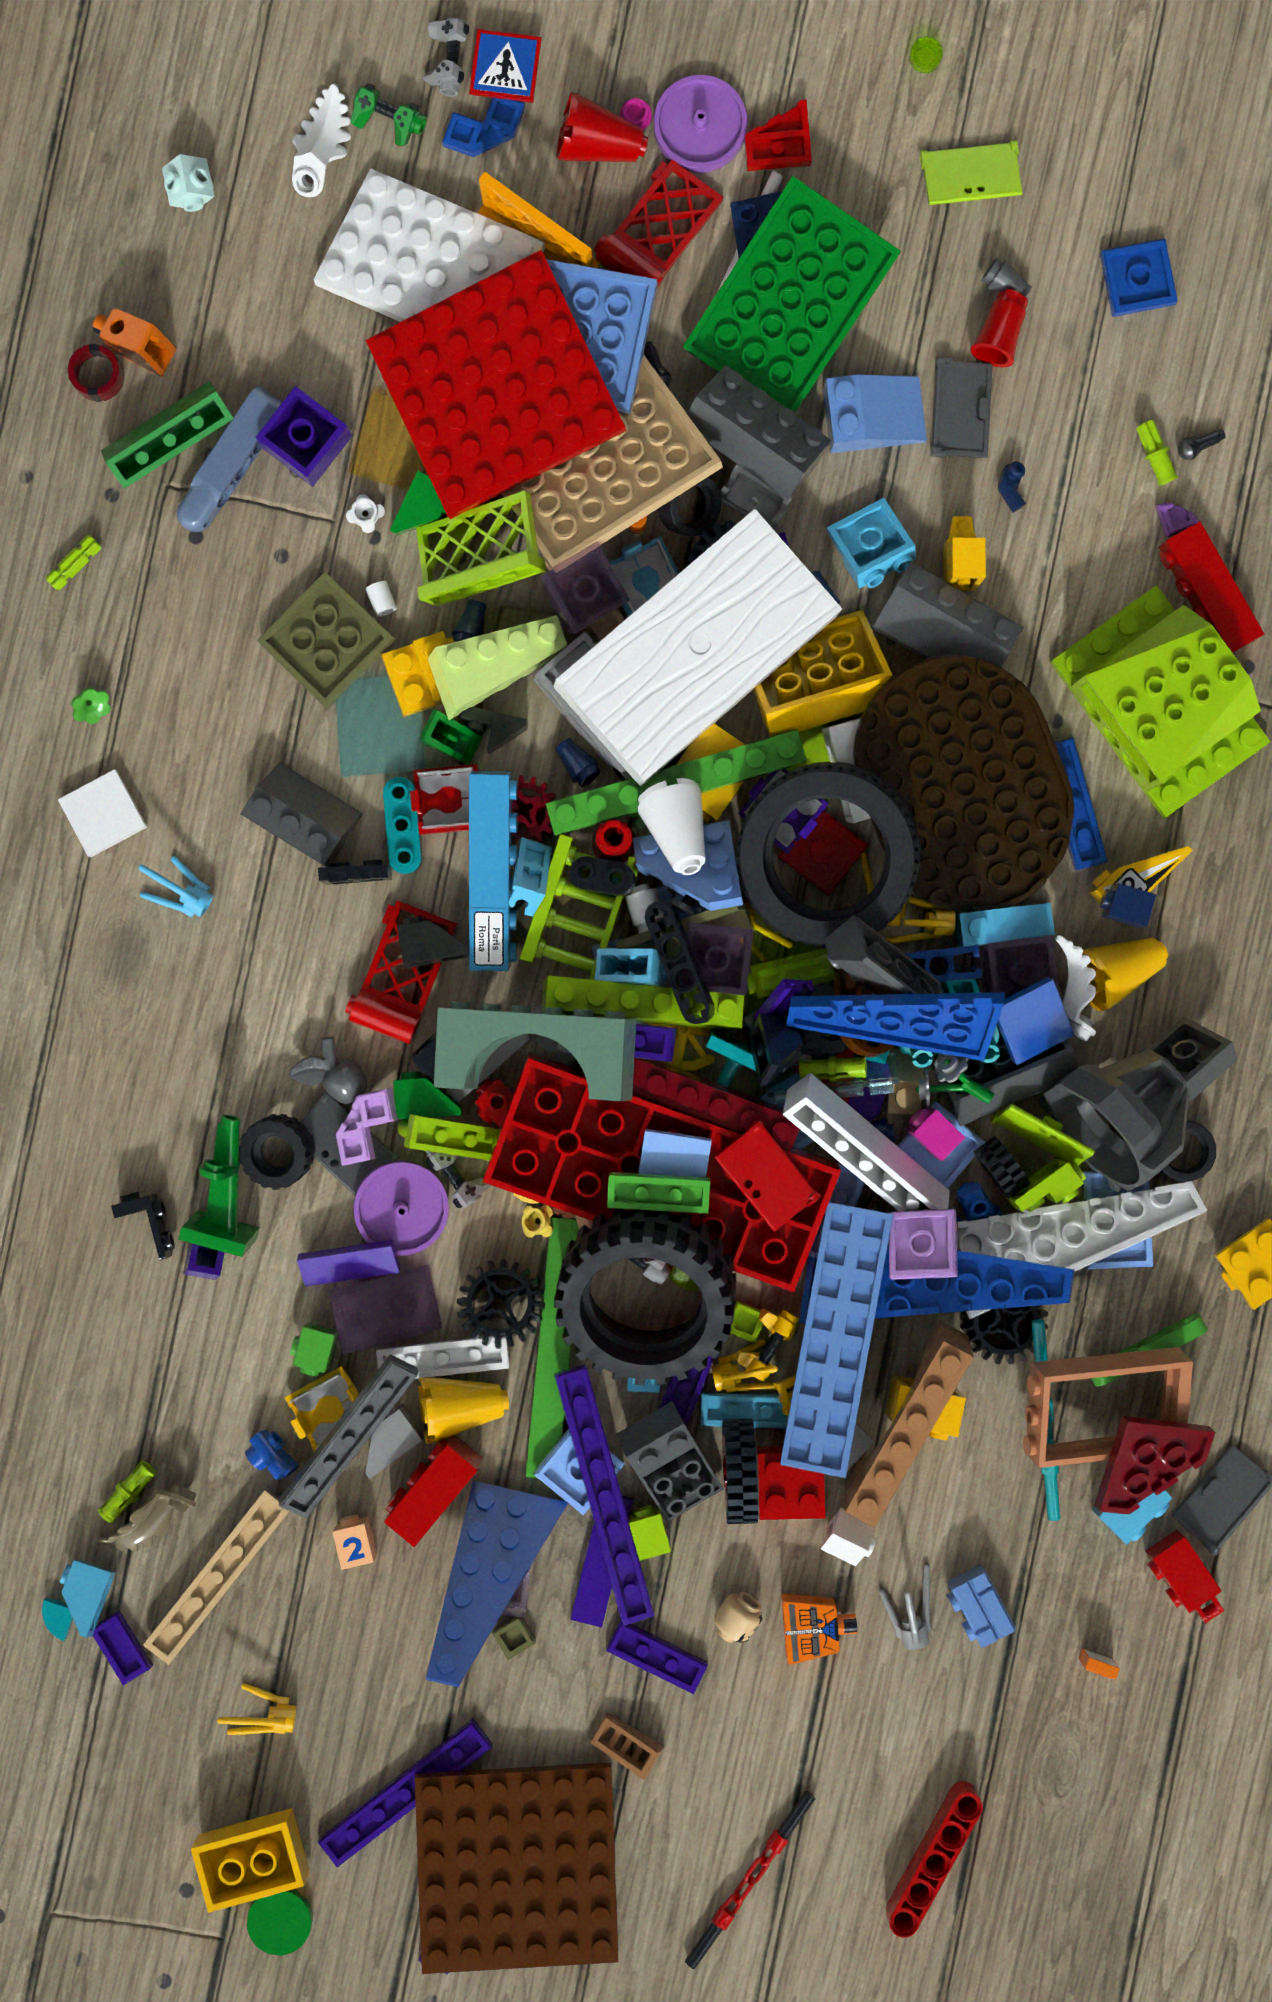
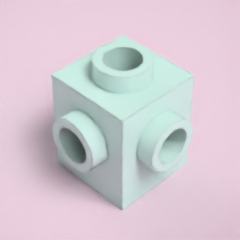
M179 154L162 168L164 187L167 191L170 206L181 207L185 211L194 212L202 209L205 203L215 197L206 158Z

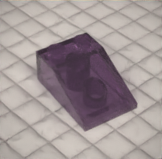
M429 1264L400 1270L399 1273L374 1276L335 1285L328 1290L343 1354L378 1347L443 1328Z

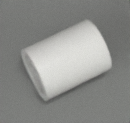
M379 581L366 587V592L376 617L385 616L397 610L387 581Z

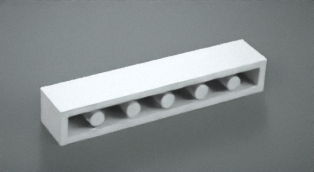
M812 1073L806 1075L787 1090L783 1115L900 1212L948 1209L950 1190Z

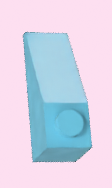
M1051 903L955 915L958 947L979 946L1055 935Z

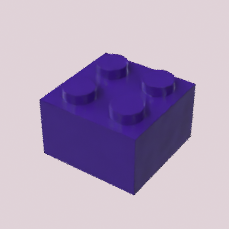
M295 386L255 438L266 452L313 487L352 438V435L346 424Z

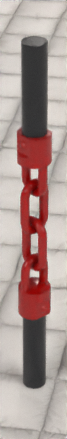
M806 1790L779 1829L773 1831L766 1841V1847L751 1864L734 1893L716 1911L711 1919L712 1923L685 1959V1963L689 1967L695 1969L722 1930L726 1931L744 1899L752 1890L754 1884L764 1875L776 1854H780L789 1842V1836L816 1800L815 1796ZM771 1849V1850H772V1853H771L770 1856L767 1858V1857H766V1854H767L768 1851ZM760 1862V1865L763 1867L754 1878L751 1873ZM746 1883L749 1884L743 1894L740 1895L739 1892ZM733 1900L736 1905L731 1911L728 1906Z

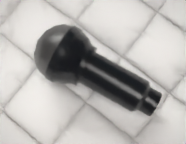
M648 341L644 348L645 357L666 386L669 387L671 374L662 366L657 349L653 346L652 341Z
M1219 430L1199 438H1184L1178 445V454L1184 460H1193L1202 450L1225 439V432Z

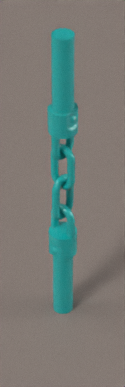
M1036 1319L1031 1321L1035 1362L1048 1361L1045 1321ZM1051 1398L1049 1403L1047 1444L1055 1443L1052 1431L1054 1408ZM1059 1466L1041 1468V1473L1044 1475L1047 1518L1050 1521H1058L1061 1519L1057 1479Z

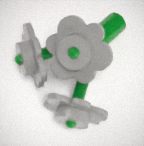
M941 1053L938 1054L934 1062V1072L938 1074L937 1079L940 1082L946 1080L948 1083L959 1079L962 1084L929 1085L928 1069H925V1079H919V1086L916 1087L920 1099H926L927 1108H930L929 1092L966 1091L986 1104L990 1103L995 1093L965 1075L964 1071L968 1068L966 1062L969 1058Z

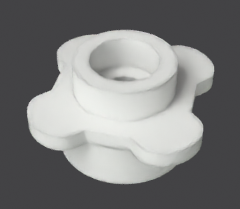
M361 494L356 498L351 510L347 511L346 518L348 522L361 526L363 532L371 533L375 530L377 520L384 516L385 509L381 504L376 505L367 495ZM368 511V516H363V512Z

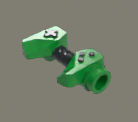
M370 83L361 86L357 91L354 100V111L351 117L352 125L360 129L364 128L373 113L377 112L394 120L395 144L398 146L408 144L411 133L418 135L423 133L427 123V116L419 111L417 104H404L400 107L388 104L379 99V91Z

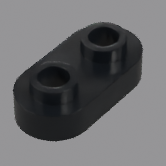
M583 856L572 863L569 871L572 883L578 888L607 895L625 896L633 890L636 883L635 873L628 865L606 859ZM589 867L591 870L590 875L587 878H582L580 875L581 870ZM615 873L622 874V881L618 884H613L612 877Z

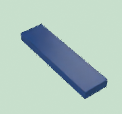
M1074 738L1054 742L1067 773L1074 800V819L1068 845L1074 871L1106 863L1108 859Z

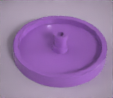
M692 75L673 83L660 97L654 114V135L659 149L669 161L674 160L690 172H711L731 162L742 148L747 130L746 109L739 94L725 81L709 75Z
M396 1160L374 1168L361 1181L354 1198V1218L362 1237L368 1243L393 1240L398 1256L415 1254L429 1247L440 1236L448 1219L449 1204L442 1182L430 1169L413 1161Z

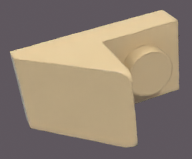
M891 1048L890 1058H888L890 1075L887 1086L886 1113L914 1114L921 1108V1099L916 1091V1087L919 1086V1079H925L924 1068L915 1066L911 1055L902 1053L900 1049Z

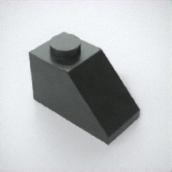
M413 917L403 920L404 925L397 926L405 968L469 957V950L465 944L430 920L423 921V917Z

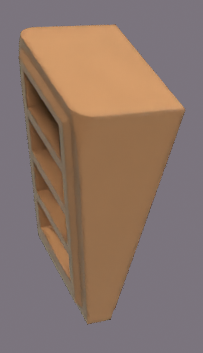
M608 1713L604 1716L590 1741L595 1747L643 1780L650 1774L665 1748L654 1739ZM610 1727H612L616 1731L608 1743L603 1739ZM621 1735H624L627 1738L621 1749H618L615 1746ZM634 1742L638 1746L631 1756L627 1752ZM646 1750L649 1754L643 1763L638 1759L643 1751Z

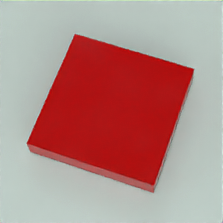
M823 810L815 820L818 823L808 837L806 839L801 837L798 842L793 839L792 843L795 846L788 854L782 851L778 858L829 897L869 845Z

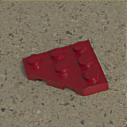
M1122 1416L1094 1505L1100 1512L1130 1515L1140 1508L1138 1503L1152 1493H1155L1156 1496L1178 1482L1177 1476L1190 1467L1197 1469L1207 1461L1216 1432L1210 1426Z

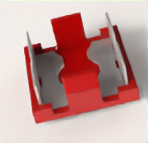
M478 764L413 770L415 790L410 791L412 812L416 811L418 814L419 835L469 831V774L472 771H479Z

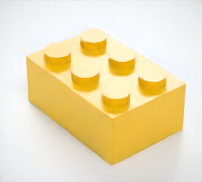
M293 1808L198 1834L191 1847L208 1913L303 1887L310 1872Z

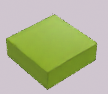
M736 1300L731 1334L756 1343L763 1323L759 1320L761 1309Z

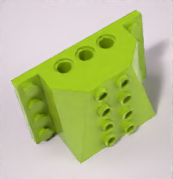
M1157 585L1050 662L1163 819L1271 742L1253 718L1261 709L1250 676L1212 624L1185 605H1182L1175 611Z

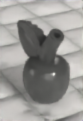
M334 1037L322 1038L323 1058L320 1056L303 1058L301 1062H297L295 1067L293 1066L290 1069L289 1075L296 1081L307 1085L322 1083L324 1090L333 1099L342 1104H351L358 1095L364 1094L366 1091L367 1081L360 1066L353 1060L344 1059L338 1062Z

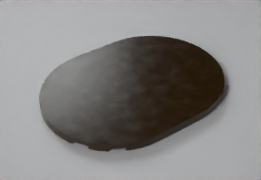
M946 655L928 658L902 669L886 681L873 695L860 718L853 746V764L856 767L860 766L874 772L875 775L882 777L890 783L894 790L901 794L914 816L920 836L921 852L920 866L912 891L927 902L940 908L964 913L1007 908L1035 893L1047 882V879L1057 865L1061 863L1067 851L1074 819V800L1067 773L1038 702L1028 688L1008 671L992 662L970 656ZM869 815L875 832L877 834V837L879 839V842L881 844V847L886 856L885 844L881 831L875 823V821Z

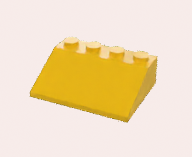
M862 609L833 619L756 686L753 692L769 737H774L794 730L801 732L864 712L873 695L893 674Z

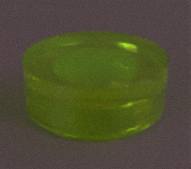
M932 37L917 39L913 43L909 55L911 66L917 72L924 74L935 71L939 67L943 56L942 46Z

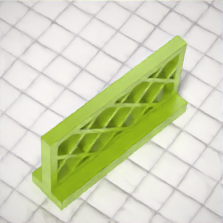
M525 490L475 507L451 520L447 517L416 528L423 586L417 587L419 600L436 607L546 572L545 559L538 556L531 496ZM521 503L522 513L516 523H514L507 516L513 505ZM493 513L497 517L487 533L479 526L487 514ZM505 521L513 528L503 544L495 537ZM465 522L469 525V528L460 542L453 537V534L458 525ZM476 531H478L485 538L475 553L468 548V545ZM439 532L442 534V537L433 551L429 548L428 535ZM521 532L525 535L527 549L515 552L511 547ZM452 541L458 547L448 562L441 555L448 542ZM492 542H494L501 549L496 558L488 562L483 557ZM466 551L473 556V559L468 568L461 571L456 566ZM439 560L446 565V568L440 578L433 580L432 570Z

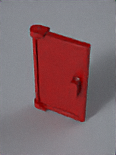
M759 1118L746 1128V1132L714 1158L772 1231L775 1232L807 1205L810 1207L821 1195L817 1190L813 1189Z

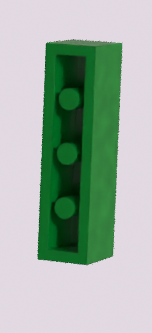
M209 381L101 450L105 463L125 489L234 418Z

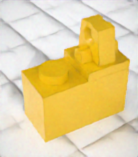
M954 516L950 521L948 539L943 545V580L961 591H975L986 577V538H976L971 516Z

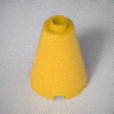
M1150 937L1083 949L1082 954L1089 956L1091 960L1087 967L1096 971L1095 978L1090 981V984L1096 988V994L1089 1004L1098 1011L1111 1009L1166 966V959L1168 958L1166 946L1161 941Z
M434 1377L419 1378L421 1386H418L421 1422L427 1424L428 1431H423L427 1444L435 1443L501 1418L504 1415V1410L509 1409L507 1390H501L500 1384Z

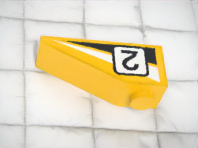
M1186 846L1111 870L1110 872L1105 869L1092 881L1095 887L1089 894L1101 904L1104 891L1106 889L1110 890L1111 886L1117 883L1151 892L1193 850Z

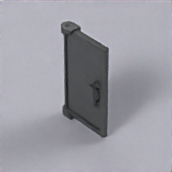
M936 358L937 374L931 456L946 458V456L988 458L993 365L953 361V358Z
M325 1092L317 1101L316 1106L300 1123L307 1127V1131L313 1137L312 1142L315 1145L313 1157L355 1196L361 1181L370 1171L381 1164L396 1161L399 1156L395 1152L392 1153L371 1133L376 1159L342 1166L336 1132L341 1123L345 1122L350 1112Z
M1231 1444L1171 1516L1202 1542V1545L1208 1549L1209 1553L1216 1556L1223 1544L1272 1487V1475L1266 1470H1262Z

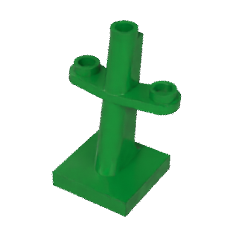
M223 1114L221 1115L220 1122L217 1124L213 1160L205 1159L203 1165L199 1166V1174L211 1179L207 1211L197 1210L181 1227L178 1240L243 1257L257 1240L260 1227L237 1221L238 1172L240 1168L239 1126L241 1119L233 1115Z

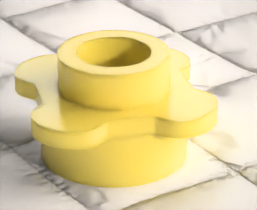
M529 1205L525 1207L522 1216V1227L526 1237L532 1238L535 1235L550 1237L552 1235L551 1216L553 1215V1209L550 1206L544 1205L542 1208H535ZM538 1218L540 1219V1224L536 1223Z

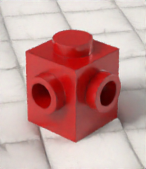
M499 1078L494 1082L488 1079L475 1092L479 1096L474 1102L479 1107L476 1113L489 1125L494 1121L501 1128L514 1092Z

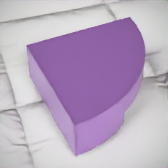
M1163 503L1155 507L1166 538L1198 523L1196 516L1191 511H1187L1173 503Z

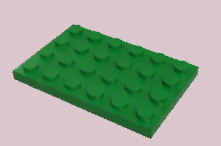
M792 176L686 340L683 349L716 372H719L725 365L754 386L765 391L778 403L796 413L900 255L901 250Z

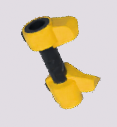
M762 1309L759 1320L771 1333L770 1338L766 1342L767 1344H765L761 1352L738 1351L733 1355V1359L745 1367V1371L773 1366L770 1363L771 1358L783 1340L790 1341L796 1335V1327L800 1319L785 1309L778 1315L767 1309ZM772 1373L754 1377L761 1381H764L765 1379H768Z

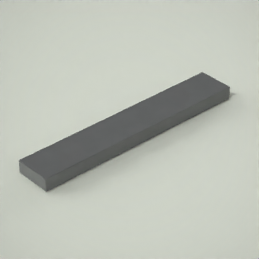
M391 1354L388 1356L278 1499L279 1507L307 1519L419 1375L417 1367Z

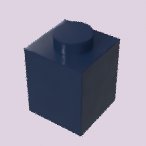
M1120 883L1114 884L1110 890L1106 889L1102 896L1100 908L1104 909L1102 917L1138 928L1146 927L1157 894Z

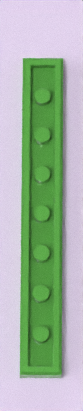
M551 1216L553 1233L549 1237L543 1296L545 1309L542 1310L541 1314L543 1320L540 1324L526 1477L537 1478L533 1474L534 1470L563 1435L565 1414L554 1373L569 1369L571 1344L567 1345L562 1338L564 1327H557L555 1319L557 1308H554V1297L567 1246L571 1240L576 1242L579 1227L577 1220L574 1218L565 1219L563 1217Z

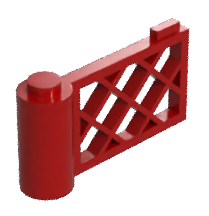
M671 160L668 164L662 161L651 175L654 183L617 230L609 236L604 234L594 247V252L597 253L595 260L609 271L657 279L659 287L667 272L723 202V196L674 160ZM672 172L684 180L685 189L667 191L666 180ZM704 195L712 202L707 209L693 210L691 196ZM686 197L688 211L671 213L669 199ZM664 199L666 213L648 215L647 204L653 200ZM689 218L690 231L674 235L672 220ZM667 221L669 235L651 237L649 223ZM645 224L647 238L633 239L625 232L631 225ZM671 243L672 254L666 261H663L654 254L653 245Z
M396 901L395 906L388 904L382 919V923L387 926L362 988L357 996L351 995L345 1013L350 1014V1022L411 1044L443 962L434 963L432 970L421 975L418 974L416 967H412L416 977L398 984L391 968L403 963V959L388 963L384 951L388 944L399 940L396 922L401 910L413 914L415 917H423V919L430 920L434 924L448 928L447 933L451 936L455 933L457 923ZM395 928L397 936L390 938ZM383 958L385 966L378 968L380 961ZM388 970L394 987L384 991L370 987L376 974ZM426 977H429L424 988V985L421 980ZM418 981L423 993L418 1005L405 1001L400 989ZM397 990L400 998L392 996L389 993H392Z

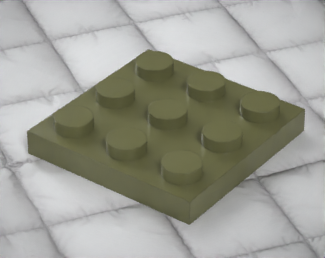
M324 572L257 641L328 710L381 654L395 642V639L336 581Z

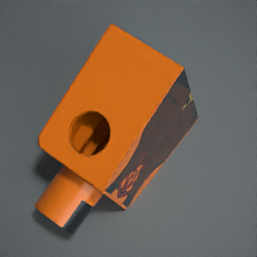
M116 308L111 311L109 317L99 314L93 322V331L99 334L100 338L117 355L160 377L163 376L176 348L154 324Z

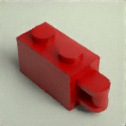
M1176 1529L1145 1551L1151 1559L1147 1566L1158 1581L1162 1578L1169 1586L1165 1592L1176 1608L1182 1605L1189 1614L1195 1610L1205 1624L1224 1612V1609L1215 1597L1222 1590L1181 1532ZM1209 1600L1211 1601V1603L1208 1606L1201 1609V1605H1203Z

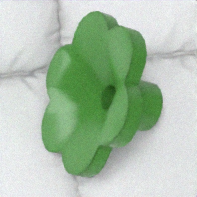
M88 687L80 695L75 696L71 701L75 720L95 724L100 720L101 716L107 715L111 709L108 704L109 695L104 690L96 691L94 688Z

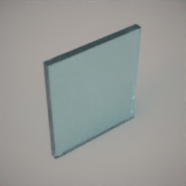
M389 677L357 679L336 701L341 777L349 778L350 776L413 772V770L425 769L424 744L419 739L423 731L421 712L406 717L402 716Z

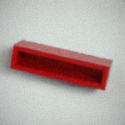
M1201 521L1167 539L1158 547L1161 551L1159 553L1161 562L1166 569L1172 570L1177 579L1175 584L1180 595L1184 598L1187 597L1193 607L1192 611L1212 624L1232 653L1265 635Z

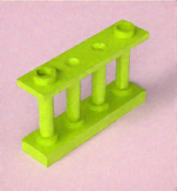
M560 834L549 867L546 894L533 916L520 960L534 964L535 958L542 959L543 956L591 972L589 979L595 980L596 960L546 944L547 941L542 939L545 927L552 928L553 925L601 941L599 949H607L624 896H616L614 898L602 893L585 891L574 884L568 883L567 878L562 877L565 866H571L580 857L594 856L578 852L577 847L572 846L573 838ZM629 856L626 865L634 871L637 878L638 869L634 866L635 858ZM615 873L613 877L622 879V874ZM562 895H566L612 910L606 929L558 914L557 910L552 908L555 896L562 897Z

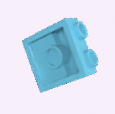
M885 498L827 527L828 536L841 554L845 568L859 589L866 585L868 588L878 586L883 582L884 576L894 570L897 573L905 572L910 562L916 559L915 544Z

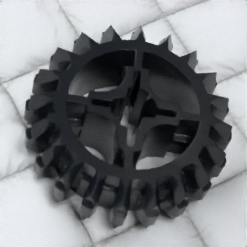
M505 1259L501 1260L500 1269L495 1268L493 1261H488L490 1271L484 1273L483 1268L477 1266L476 1271L479 1275L477 1279L470 1274L466 1276L467 1281L472 1286H460V1292L467 1295V1297L458 1298L457 1304L467 1308L460 1310L457 1314L460 1319L469 1318L462 1325L465 1331L475 1327L471 1333L473 1340L478 1339L484 1334L482 1338L483 1346L487 1347L491 1339L495 1338L496 1349H501L502 1339H507L508 1346L512 1348L514 1347L512 1337L518 1335L520 1341L524 1343L527 1340L523 1333L525 1329L532 1334L536 1332V1328L530 1323L531 1320L537 1323L542 1322L543 1317L535 1313V1311L544 1310L545 1303L535 1300L542 1298L544 1291L542 1289L533 1290L540 1283L538 1278H532L527 1281L531 1274L530 1269L526 1268L518 1274L520 1270L518 1262H514L511 1269L507 1270L508 1265ZM505 1279L516 1282L520 1286L516 1289L512 1287L508 1290H501L493 1281ZM485 1287L489 1294L488 1302L481 1307L482 1310L475 1314L476 1298L481 1289ZM492 1292H495L498 1298L502 1297L503 1301L505 1298L509 1299L506 1301V1309L510 1316H507L504 1310L500 1311L499 1307L497 1310L494 1309L497 1305ZM527 1294V1309L524 1316L518 1322L513 1309L521 1301L520 1298ZM494 1318H501L506 1321L509 1328L493 1329L487 1327L482 1322L486 1319L490 1321Z
M1042 1305L1000 1308L999 1310L1004 1314L1010 1315L1006 1319L1009 1331L1000 1323L996 1326L1001 1321L998 1309H991L990 1316L982 1322L983 1325L979 1326V1315L969 1319V1321L960 1323L959 1326L962 1330H971L966 1335L969 1336L970 1342L975 1340L971 1346L974 1353L983 1349L981 1358L988 1360L993 1354L994 1362L1000 1364L1003 1355H1005L1007 1363L1013 1364L1014 1354H1017L1023 1361L1026 1359L1024 1349L1027 1348L1034 1353V1348L1031 1344L1033 1342L1031 1321L1048 1317V1312L1046 1310H1037ZM966 1311L959 1313L962 1317L969 1318ZM1028 1314L1027 1328L1019 1338L1017 1325ZM1045 1323V1330H1047L1048 1325ZM1000 1332L1005 1335L1010 1344H991L983 1336L988 1333L993 1335Z

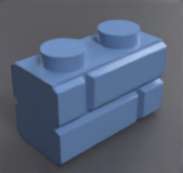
M978 1565L966 1571L965 1574H961L947 1582L952 1592L946 1595L955 1612L962 1610L967 1621L961 1624L970 1641L977 1639L982 1648L996 1642L999 1638L1015 1632L1016 1628L982 1565Z

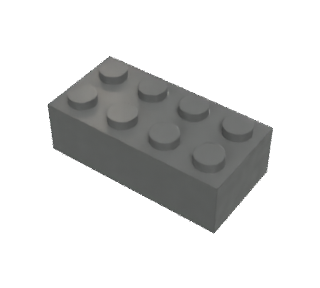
M726 365L695 397L687 413L711 446L788 500L815 469L832 441L822 434L820 430L812 427L795 415L792 410L778 403L765 391L757 388L738 372Z

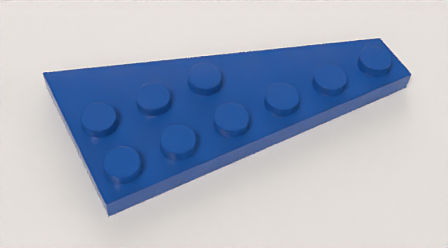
M1005 992L791 996L786 1026L984 1061L1004 1005Z
M472 1482L426 1680L455 1687L460 1686L491 1631H493L500 1616L552 1532L556 1522L567 1507L568 1502L481 1482Z

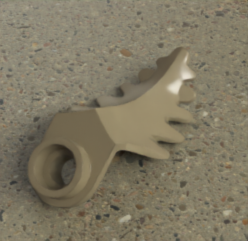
M172 1485L169 1492L156 1488L151 1498L130 1516L131 1523L120 1527L116 1534L100 1536L98 1542L111 1548L116 1547L122 1552L126 1551L127 1548L136 1552L139 1550L138 1544L149 1548L153 1545L154 1535L163 1537L168 1533L172 1509L186 1512L188 1507L195 1508L196 1502L194 1500L197 1494L177 1485Z

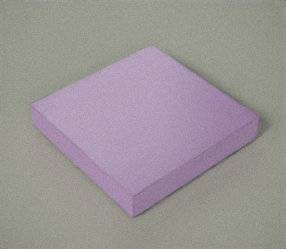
M955 1209L888 1212L893 1214L889 1235V1273L892 1280L958 1277Z

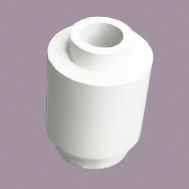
M643 884L634 887L631 895L625 897L633 926H637L639 934L649 931L644 917L647 907L653 902L660 901L657 888L650 889L649 884ZM658 909L659 915L655 917V921L663 923L664 913Z

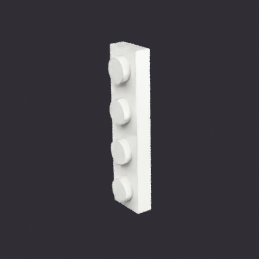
M479 1337L476 1340L466 1338L377 1348V1365L379 1369L391 1354L417 1367L419 1375L415 1379L510 1368L507 1339H502L501 1349H496L495 1338L491 1339L487 1347L483 1346V1337Z

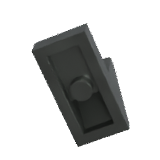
M470 707L461 712L460 718L463 722L467 723V728L479 732H486V728H491L487 745L488 754H491L528 729V721L524 718L476 707Z

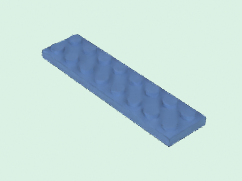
M833 1202L828 1203L780 1465L846 1478L893 1214Z

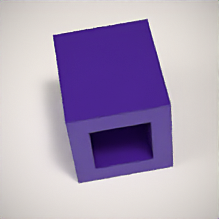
M189 1243L183 1274L216 1280L221 1274L225 1252Z

